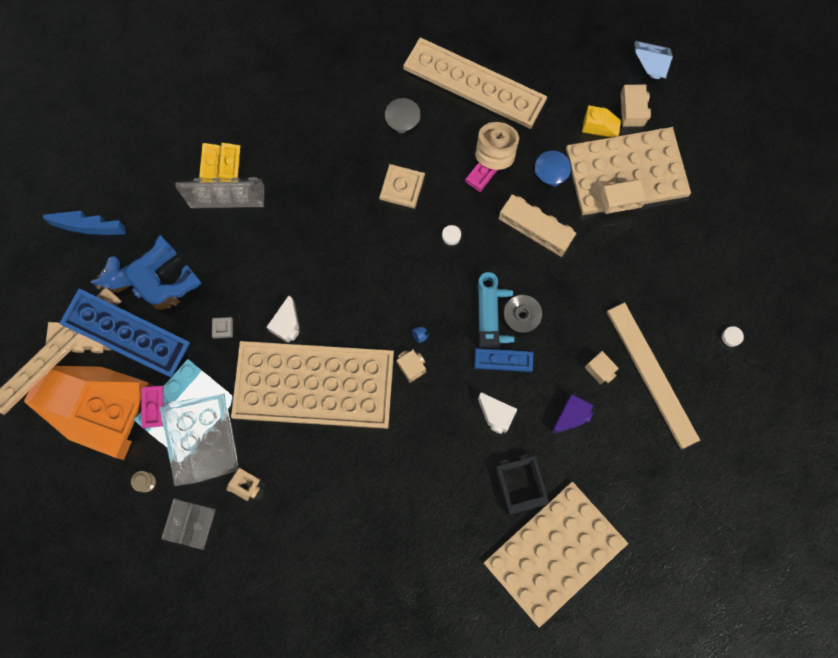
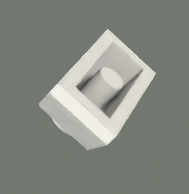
M288 296L267 326L271 333L288 344L291 340H295L299 334L295 303L290 296Z
M481 393L478 400L487 424L492 426L491 430L499 434L502 432L506 433L517 409Z

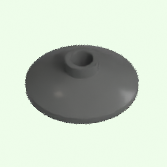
M518 295L507 302L504 309V318L511 329L517 332H529L534 330L541 322L542 309L534 298L527 295ZM519 313H524L526 317L520 318Z

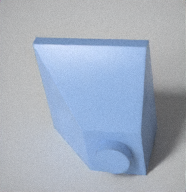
M635 41L636 54L646 72L650 74V77L655 79L666 78L672 60L670 48Z

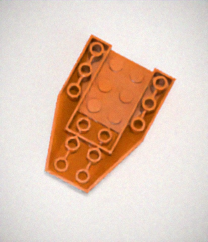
M54 366L29 390L24 402L68 440L124 460L132 442L127 440L142 405V387L154 386L148 382L103 367Z

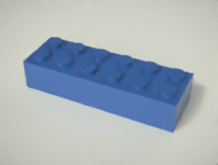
M78 289L59 323L170 378L175 374L190 345V342L81 289Z

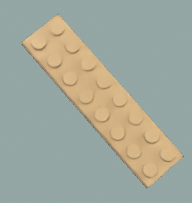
M419 38L404 64V70L530 129L547 99V96L422 38Z

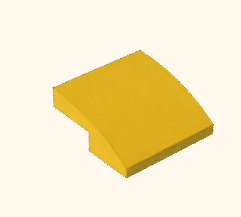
M203 143L199 180L237 181L240 145L222 143L219 146Z

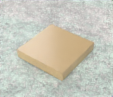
M389 164L380 200L415 208L425 173Z

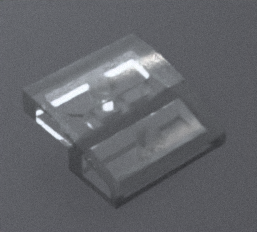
M174 499L162 539L204 549L215 509Z

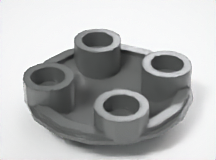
M406 98L396 99L387 106L385 120L398 133H404L414 128L420 121V109L412 100Z

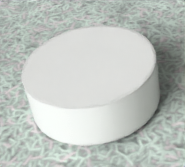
M453 225L447 226L442 233L443 241L448 245L457 244L461 238L460 229Z
M729 327L722 334L723 342L730 347L739 345L744 337L742 331L737 327Z

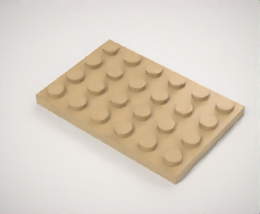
M673 127L567 145L566 147L582 215L605 211L601 191L606 184L611 182L618 184L629 179H634V181L641 180L646 197L644 204L687 197L691 194Z
M571 482L494 552L484 564L540 628L628 543L580 489Z

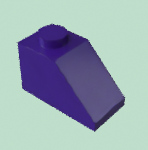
M571 395L552 432L559 433L581 426L585 421L589 422L594 413L591 411L593 405Z

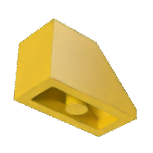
M588 106L582 132L607 137H619L621 120L608 109Z

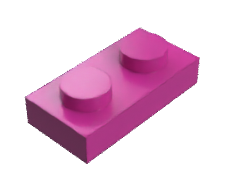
M479 162L466 178V183L481 192L497 170L489 169Z
M142 387V428L164 427V387Z

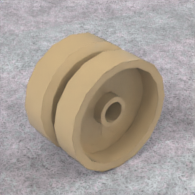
M500 122L484 125L479 131L475 153L481 165L495 170L511 166L515 159L519 141L517 131L513 127Z

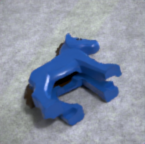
M160 235L150 251L121 270L120 261L114 256L110 257L101 274L97 275V279L92 280L91 283L96 285V288L101 292L107 288L112 293H119L133 285L132 291L138 298L143 297L155 309L162 310L170 308V305L177 306L180 303L177 297H182L186 292L197 288L201 281L186 265L182 269L181 276L174 284H162L155 270L177 253Z

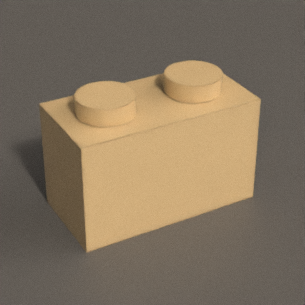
M624 85L620 94L622 125L644 126L651 116V110L647 104L649 102V92L646 91V85Z
M629 179L618 184L611 182L606 184L601 191L606 214L641 208L646 202L641 180L634 181V179Z

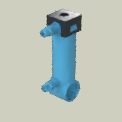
M490 272L482 274L478 283L479 349H498L500 343L514 342L513 336H499L498 297L512 296L513 291L497 289L498 279L495 274ZM490 281L493 286L486 287L483 282Z

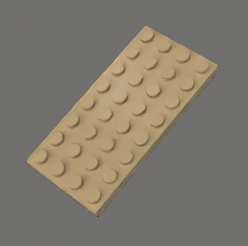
M240 341L231 418L388 429L394 351Z

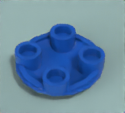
M547 151L537 158L534 172L543 182L552 186H558L569 177L571 164L563 153Z

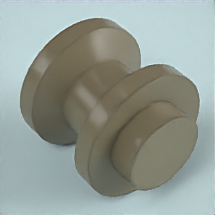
M144 471L135 473L131 479L133 489L140 492H149L156 484L154 475Z

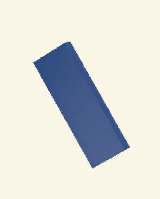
M476 348L474 369L532 372L533 352Z

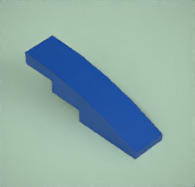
M82 211L43 215V218L49 224L69 231L99 235L125 234V226L119 220L106 222L101 216L87 217Z

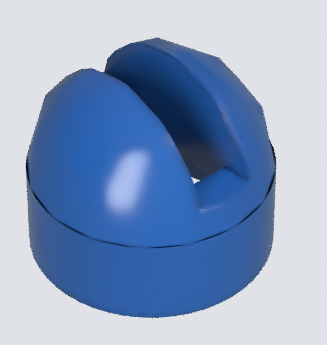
M417 327L412 329L417 343L427 339L428 333H425L427 331L426 328Z

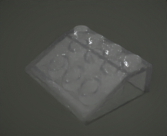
M255 177L248 179L230 178V180H222L220 178L203 180L195 178L176 183V188L190 208L264 207V185L261 179Z
M225 393L165 402L160 407L175 486L196 483L238 471L239 467Z

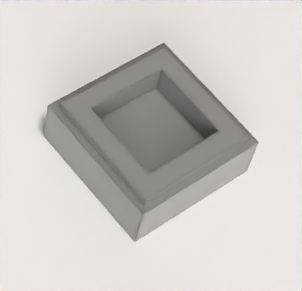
M231 317L212 318V337H233V319Z

